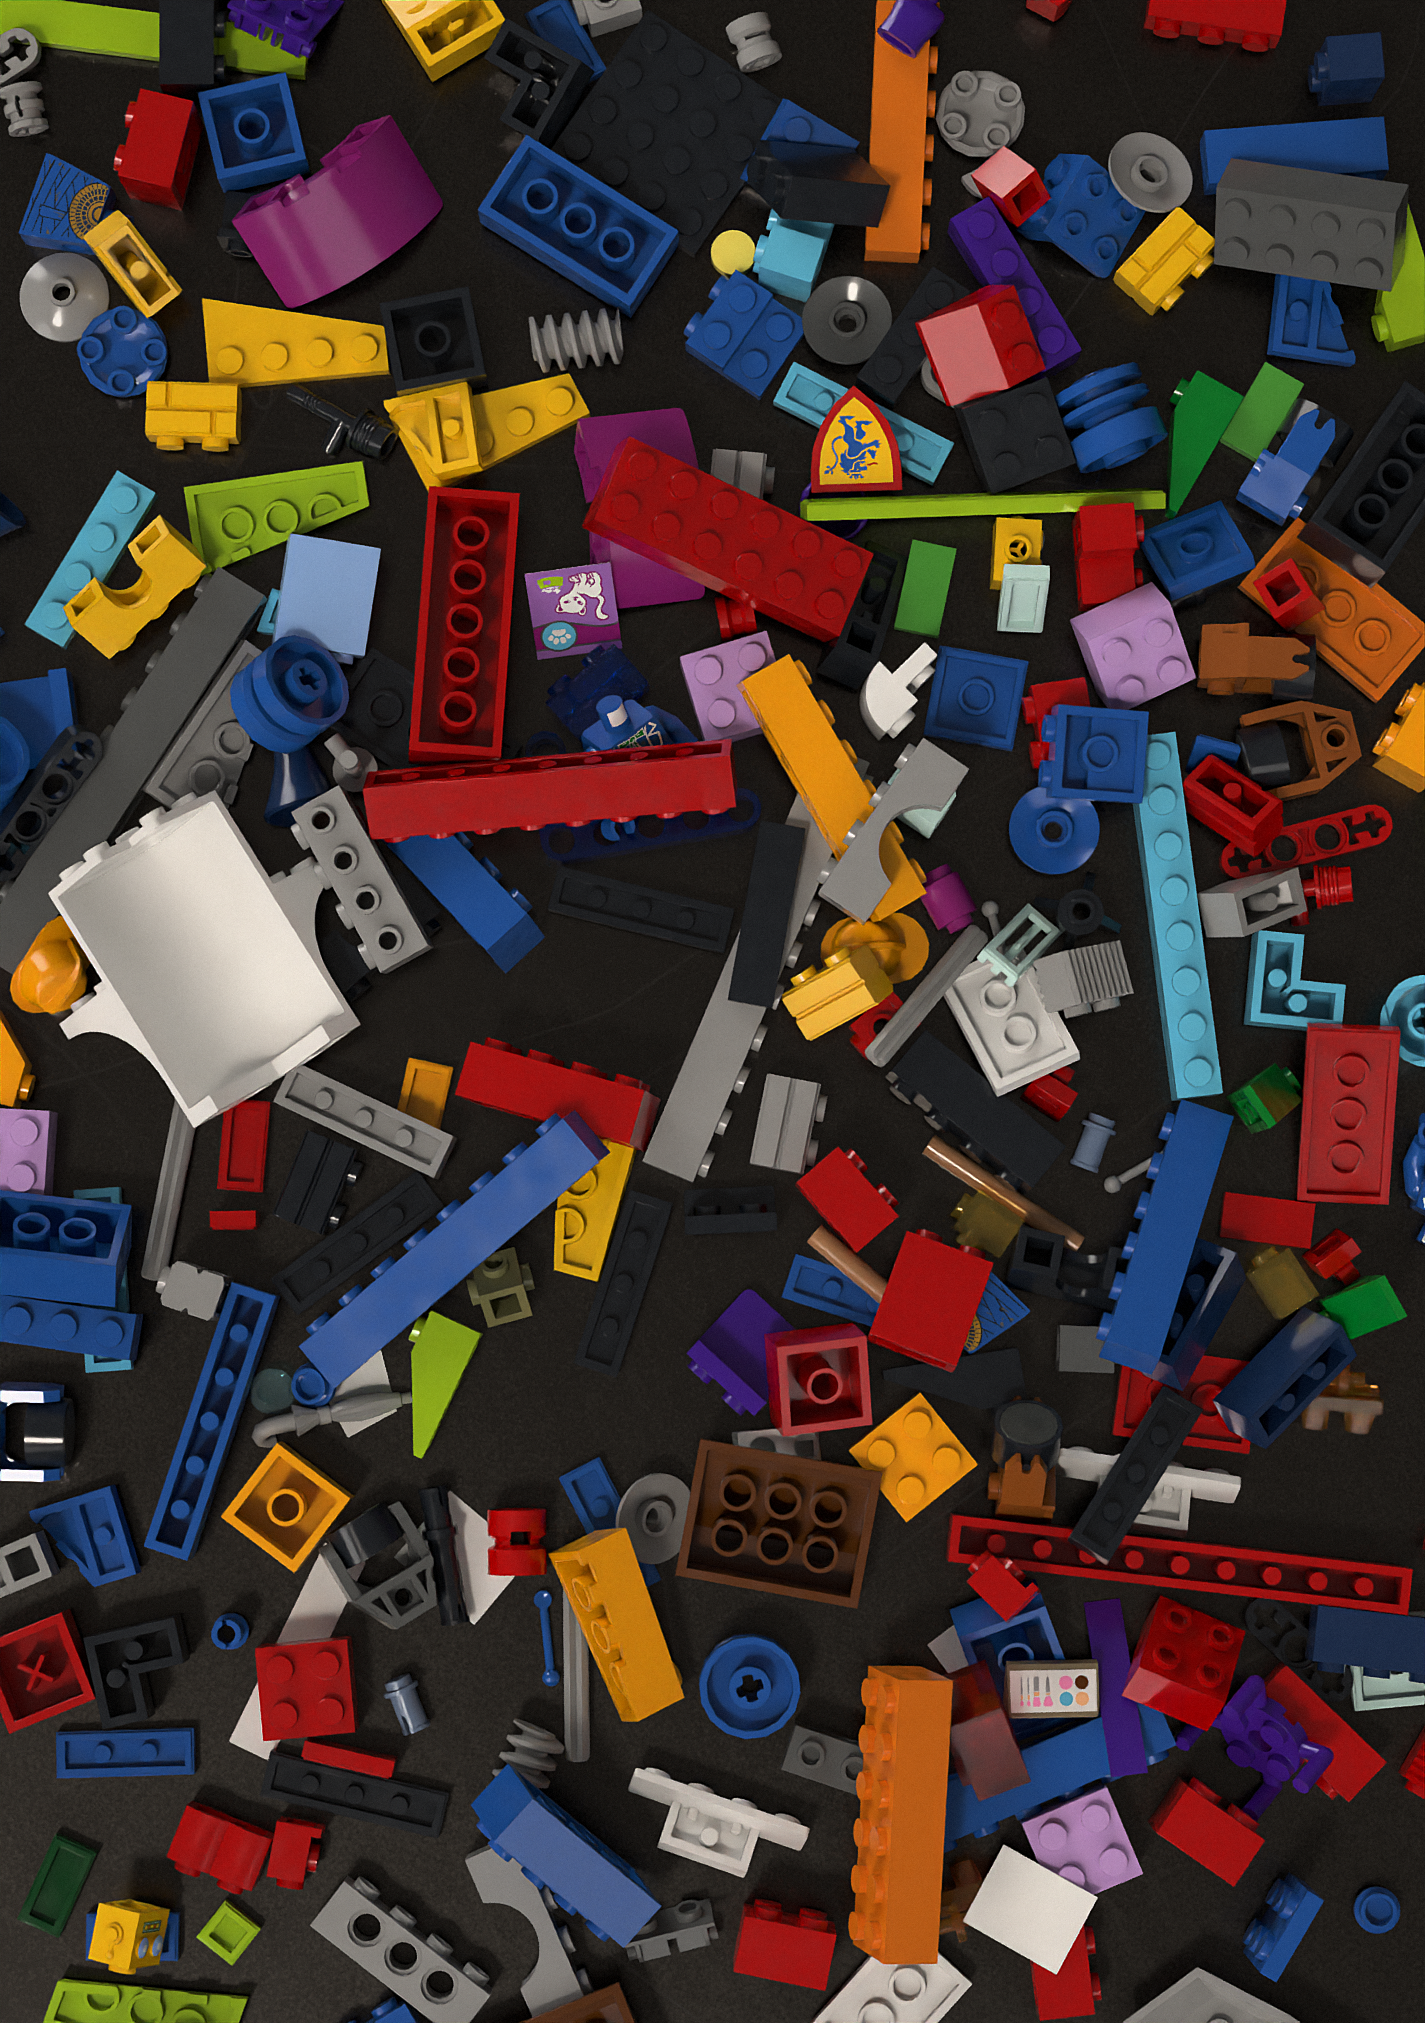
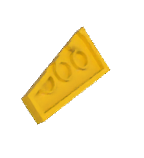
M202 298L209 383H236L240 388L390 374L388 345L384 326Z
M569 373L472 396L483 471L576 424L578 419L590 417V412ZM389 415L394 428L398 429V435L428 492L429 486L451 488L483 472L479 471L439 480L391 415Z
M600 1139L601 1142L611 1153L557 1198V1210L555 1211L554 1270L600 1282L637 1151V1149Z

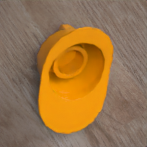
M892 913L877 922H872L869 917L865 925L849 917L838 921L827 931L821 943L820 958L823 967H826L824 959L838 949L847 945L852 952L865 945L870 948L877 959L879 969H883L892 984H898L912 979L923 969L928 959L929 942L925 930L920 924L903 913Z
M62 915L49 921L38 933L11 978L10 992L12 999L24 1011L30 1013L48 1012L50 1014L70 1009L73 1003L81 999L86 991L88 979L86 969L90 964V960Z

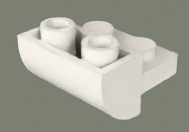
M925 642L893 674L879 661L862 686L859 700L860 713L865 726L878 741L886 733L894 739L916 716L910 710L918 701L912 694L936 671L930 664L937 657V654Z

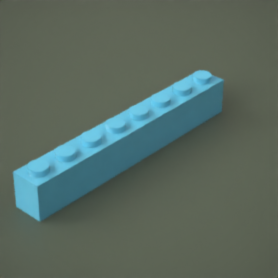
M1176 732L1147 735L1143 802L1141 804H1133L1171 1100L1177 1101L1217 1096L1223 1093Z

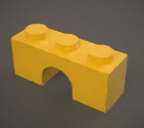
M161 515L154 519L127 545L135 562L143 569L140 579L133 586L124 590H113L94 577L63 607L72 628L108 659L113 657L118 651L128 648L135 640L137 633L150 620L159 618L166 611L169 602L180 591L194 585L199 579L201 571L207 567L197 548Z

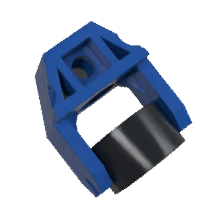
M1300 398L1295 400L1276 431L1277 437L1283 442L1278 453L1274 455L1263 449L1236 496V500L1281 527L1288 516L1296 520L1310 498L1304 491L1319 466L1334 467L1354 436L1350 426L1338 416L1313 402Z
M8 1381L0 1384V1481L45 1482L60 1480L61 1476H64V1467H68L72 1462L76 1434L74 1402L72 1398H61L64 1397V1385L45 1382ZM14 1402H28L24 1427L26 1460H15L6 1453V1407Z

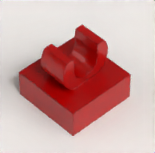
M1064 1066L1053 1071L1051 1075L1047 1074L1031 1081L1020 1099L1056 1122H1059L1079 1094L1067 1086L1076 1071L1068 1066Z
M1338 1228L1302 1255L1309 1267L1324 1279L1333 1275L1338 1281H1342L1346 1287L1361 1276L1350 1260L1362 1251L1352 1237Z

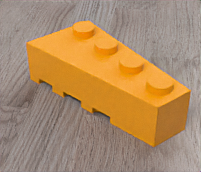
M626 1527L596 1530L548 1553L621 1720L624 1722H638L685 1698L680 1686L683 1683L680 1671L671 1660Z

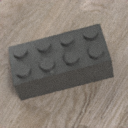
M1231 158L1216 187L1214 264L1391 292L1404 264L1409 185Z

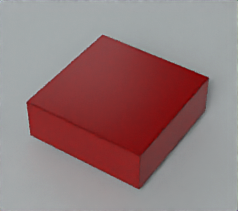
M210 1211V1227L212 1230H258L260 1228V1211Z

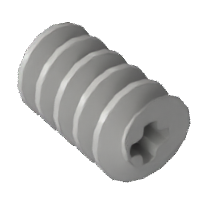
M617 307L615 320H611L606 309L603 308L599 310L597 322L594 323L588 311H582L579 324L576 325L570 313H564L561 326L557 327L552 315H546L542 329H539L534 317H529L534 361L539 363L543 373L550 371L552 359L556 360L561 371L567 370L570 357L574 358L579 368H585L588 355L590 354L596 366H603L607 352H609L614 364H621L624 347L619 307Z
M514 1719L513 1722L523 1733L522 1735H507L506 1739L516 1750L515 1752H500L499 1757L507 1764L509 1763L537 1788H548L551 1781L541 1771H555L558 1765L548 1754H562L565 1747L555 1738L554 1734L520 1719ZM493 1769L492 1774L496 1777L503 1769Z

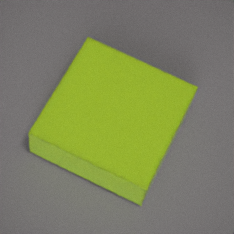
M226 1899L196 1938L233 1966L261 1930L262 1926Z

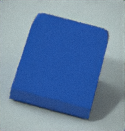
M1202 734L1197 735L1192 741L1185 771L1190 774L1211 754L1234 768L1241 747H1239V744Z

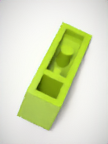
M1409 204L1407 209L1404 264L1391 292L1378 290L1375 304L1376 315L1371 317L1375 337L1378 342L1384 341L1387 353L1425 342V257Z
M434 1310L430 1311L428 1318L422 1315L418 1317L408 1339L415 1342L411 1352L414 1456L421 1459L425 1458L483 1333Z

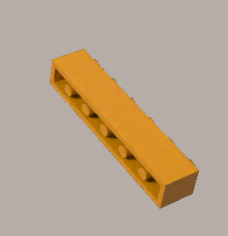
M790 654L741 681L736 686L836 860L839 862L849 848L842 841L855 821L859 819L865 824L875 808L868 803L876 789L869 779L862 781L854 767L858 763L857 756L846 739L839 741L831 727L835 723V719L827 704L822 699L819 701L815 700L808 685L812 684V679L806 667L800 660L794 662ZM893 820L883 831L879 842L880 863L885 875L891 882V886L871 914L872 922L884 919L927 893L922 885L927 882L926 876L918 862L914 858L908 860L899 844L903 843L904 839Z

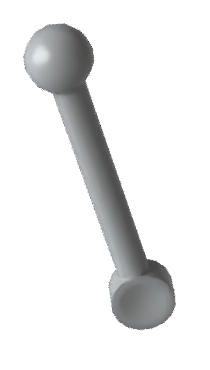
M987 900L983 903L981 911L984 916L988 917L993 936L995 937L1001 931L997 917L999 906L995 901ZM1005 942L997 949L1002 955L1007 952ZM1001 971V980L1006 984L1004 981L1008 976Z
M1152 1157L1119 1176H1108L1104 1181L1106 1191L1116 1193L1121 1189L1123 1183L1148 1170Z

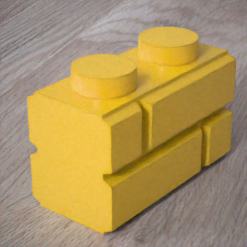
M1176 207L1116 271L1113 280L1117 286L1128 296L1132 297L1149 315L1153 316L1160 307L1168 312L1185 293L1180 287L1191 274L1196 279H1199L1214 262V257L1211 253L1215 248V239L1200 225H1197L1195 220L1184 210Z
M119 210L113 212L83 237L135 307L146 318L154 315L182 291L137 229Z
M147 382L145 433L150 442H157L156 447L158 449L182 450L184 449V443H202L203 450L223 452L229 450V444H240L242 391L238 384Z
M846 945L824 959L826 967L817 971L812 964L790 978L793 986L782 994V1001L792 1017H796V1023L807 1040L812 1041L878 1005L893 992L892 983L883 969H879V963L868 946L863 945L851 952Z

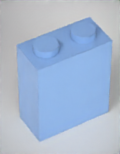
M291 533L287 540L272 644L281 637L296 635L311 639L327 649L339 664L352 665L353 658H363L367 644L381 548Z

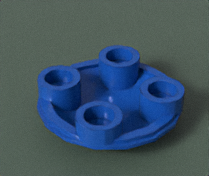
M118 306L112 310L105 311L90 322L78 343L77 354L80 358L81 369L92 385L105 394L123 398L140 395L147 390L148 381L159 380L165 371L168 348L166 337L156 321L150 317L146 318L138 310L127 306Z

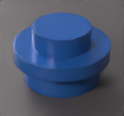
M312 1362L300 1366L296 1370L291 1383L294 1397L302 1405L309 1408L325 1406L333 1399L336 1388L331 1386Z
M1380 1886L1369 1887L1357 1896L1353 1907L1354 1916L1358 1924L1366 1931L1375 1934L1385 1933L1391 1930L1398 1922L1400 1904L1396 1896L1388 1889Z

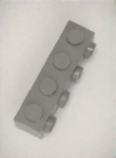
M338 785L291 812L297 822L291 826V830L303 850L311 847L319 862L313 866V869L326 890L331 887L335 890L341 903L335 906L336 911L348 930L353 927L356 928L363 941L357 947L370 970L377 967L380 973L387 974L433 948L431 941L374 840L370 839L369 830L345 788Z

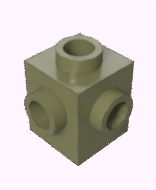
M515 1247L494 1252L473 1270V1278L466 1279L473 1306L481 1304L488 1328L533 1316L527 1291L535 1289L529 1263H519Z

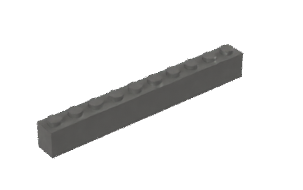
M218 567L213 575L207 573L202 578L194 592V596L198 598L189 613L182 611L174 621L169 632L173 635V638L164 651L161 649L156 650L147 663L145 672L149 675L140 689L134 686L123 700L120 707L124 711L122 717L115 727L111 724L108 725L99 737L103 746L100 760L25 863L26 865L17 879L12 878L6 881L0 890V967L12 975L27 954L38 933L49 921L61 915L48 894L62 882L59 874L80 861L85 863L86 860L83 854L104 841H107L110 847L113 845L146 794L142 790L143 786L239 642L246 639L263 613L268 601L265 595L222 568Z

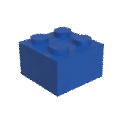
M286 72L198 93L217 178L224 193L292 178L299 173L300 175L311 173L294 98Z

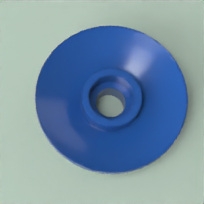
M1036 787L1026 793L1014 807L1009 821L1010 842L1017 856L1030 868L1045 874H1064L1077 869L1090 858L1099 840V819L1090 801L1046 798V788ZM1049 823H1056L1061 828V836L1057 839L1048 838L1044 831L1045 826Z

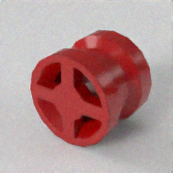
M724 596L714 598L722 642L731 641L735 635L745 634L750 636L758 633L753 608L734 599L728 600Z

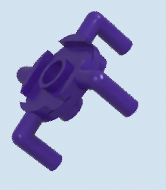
M1252 1675L1245 1681L1223 1708V1711L1219 1712L1211 1725L1221 1729L1229 1745L1227 1755L1232 1762L1244 1768L1250 1766L1262 1773L1264 1783L1242 1809L1255 1821L1261 1817L1280 1793L1283 1787L1282 1781H1287L1298 1770L1305 1759L1309 1761L1292 1782L1295 1789L1304 1794L1309 1792L1334 1759L1333 1751L1330 1748L1308 1740L1305 1730L1298 1721L1293 1726L1283 1716L1287 1709L1275 1700L1267 1697L1265 1682L1259 1675ZM1186 1723L1174 1738L1176 1746L1183 1751H1188L1205 1730Z

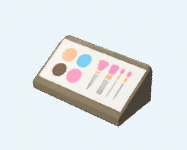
M1097 1659L1006 1661L1003 1703L1007 1716L1012 1719L1097 1717L1099 1715Z

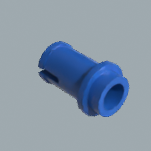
M236 1613L221 1615L215 1621L211 1631L213 1643L221 1649L234 1650L239 1648L247 1641L249 1636L247 1621ZM225 1624L234 1629V1639L225 1637L223 1633Z

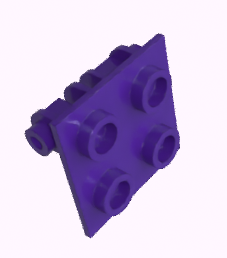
M231 0L227 6L231 9L228 19L235 22L234 27L239 30L241 29L255 37L259 34L258 38L261 41H265L273 29L270 43L272 46L277 47L282 40L280 49L299 59L302 56L311 58L317 42L314 41L315 37L343 6L344 1Z

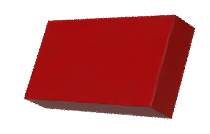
M245 1100L223 1113L217 1189L264 1193L271 1102Z
M1223 1192L1218 1237L1310 1249L1316 1204Z
M308 1737L305 1740L301 1757H304V1760L387 1779L394 1774L398 1756L315 1737Z

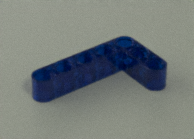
M541 731L534 734L528 740L525 750L526 757H534V752L539 745L551 743L559 749V754H567L563 740L557 734L550 731ZM738 788L737 800H745L753 807L754 813L749 820L736 822L725 811L720 814H708V824L703 829L692 830L684 824L683 816L686 812H683L680 816L674 818H660L665 828L655 838L643 836L639 832L638 826L644 817L656 816V814L637 816L634 819L635 831L631 834L625 833L621 824L615 822V826L620 832V840L611 846H602L594 839L595 830L601 825L603 819L592 820L589 824L578 827L567 826L565 823L546 824L545 827L539 829V834L546 857L555 864L569 865L743 834L751 831L758 824L761 815V804L758 797L752 791ZM560 831H566L575 838L573 849L566 854H557L549 847L551 837Z

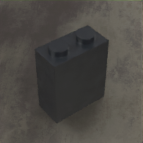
M758 140L755 154L750 158L747 166V182L781 219L879 227L890 185L855 149Z

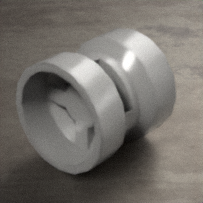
M766 12L745 15L734 20L726 27L730 43L735 44L738 49L736 60L740 71L743 73L766 68L782 58L778 42L772 40L769 33L772 25Z

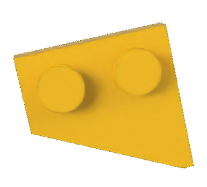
M467 381L383 401L385 409L439 480L483 471L472 390Z

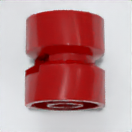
M488 1509L487 1533L489 1537L494 1539V1545L488 1548V1575L530 1576L547 1574V1548L540 1544V1539L547 1534L546 1509ZM511 1532H523L524 1543H510Z

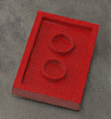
M1203 1355L1183 1391L1144 1376L1141 1371L1120 1365L1111 1435L1131 1438L1160 1390L1165 1386L1203 1409L1182 1445L1249 1454L1251 1441L1229 1431L1212 1401L1249 1361Z

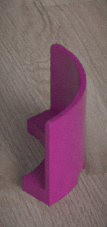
M391 115L356 126L339 145L320 159L324 166L323 169L305 181L299 173L267 191L251 196L232 220V223L286 307L294 308L313 301L363 275L404 246L441 210L443 206L441 197Z
M670 408L578 419L574 454L582 479L586 503H592L616 445L629 436L699 469L691 432L684 411L680 408ZM589 531L590 565L611 563L617 609L695 600L704 596V585Z

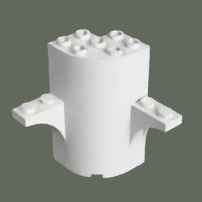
M215 790L198 798L194 792H191L174 802L170 806L172 810L168 812L165 811L163 806L149 812L139 820L142 827H134L115 840L116 845L110 847L107 841H104L85 852L83 857L86 862L80 861L61 872L59 876L62 882L48 893L102 982L94 987L97 995L92 992L70 1006L74 1013L59 1024L68 1039L85 1032H102L116 1036L132 1045L159 1072L193 1128L272 1085V1082L288 1072L296 1070L361 1025L329 974L317 945L314 924L315 910L323 885L318 879L313 866L319 862H316L313 856L291 868L289 871L292 875L286 877L284 872L280 871L269 877Z

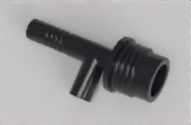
M295 382L287 390L286 398L331 422L320 446V449L336 456L346 434V446L352 450L357 449L365 455H371L380 461L385 459L393 449L398 437V429L387 424L386 420L375 415L374 411L370 408L363 409L356 417Z

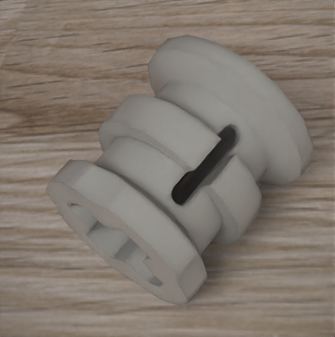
M19 82L0 89V99H4L7 102V105L3 108L5 117L11 120V125L8 127L10 136L35 135L49 128L47 119L42 118L41 114L45 111L43 100L37 97V94L43 89L40 82Z

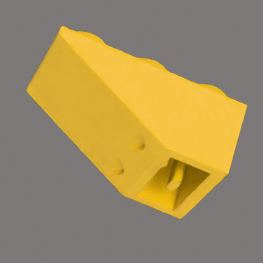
M381 0L432 82L490 48L505 21L493 0Z

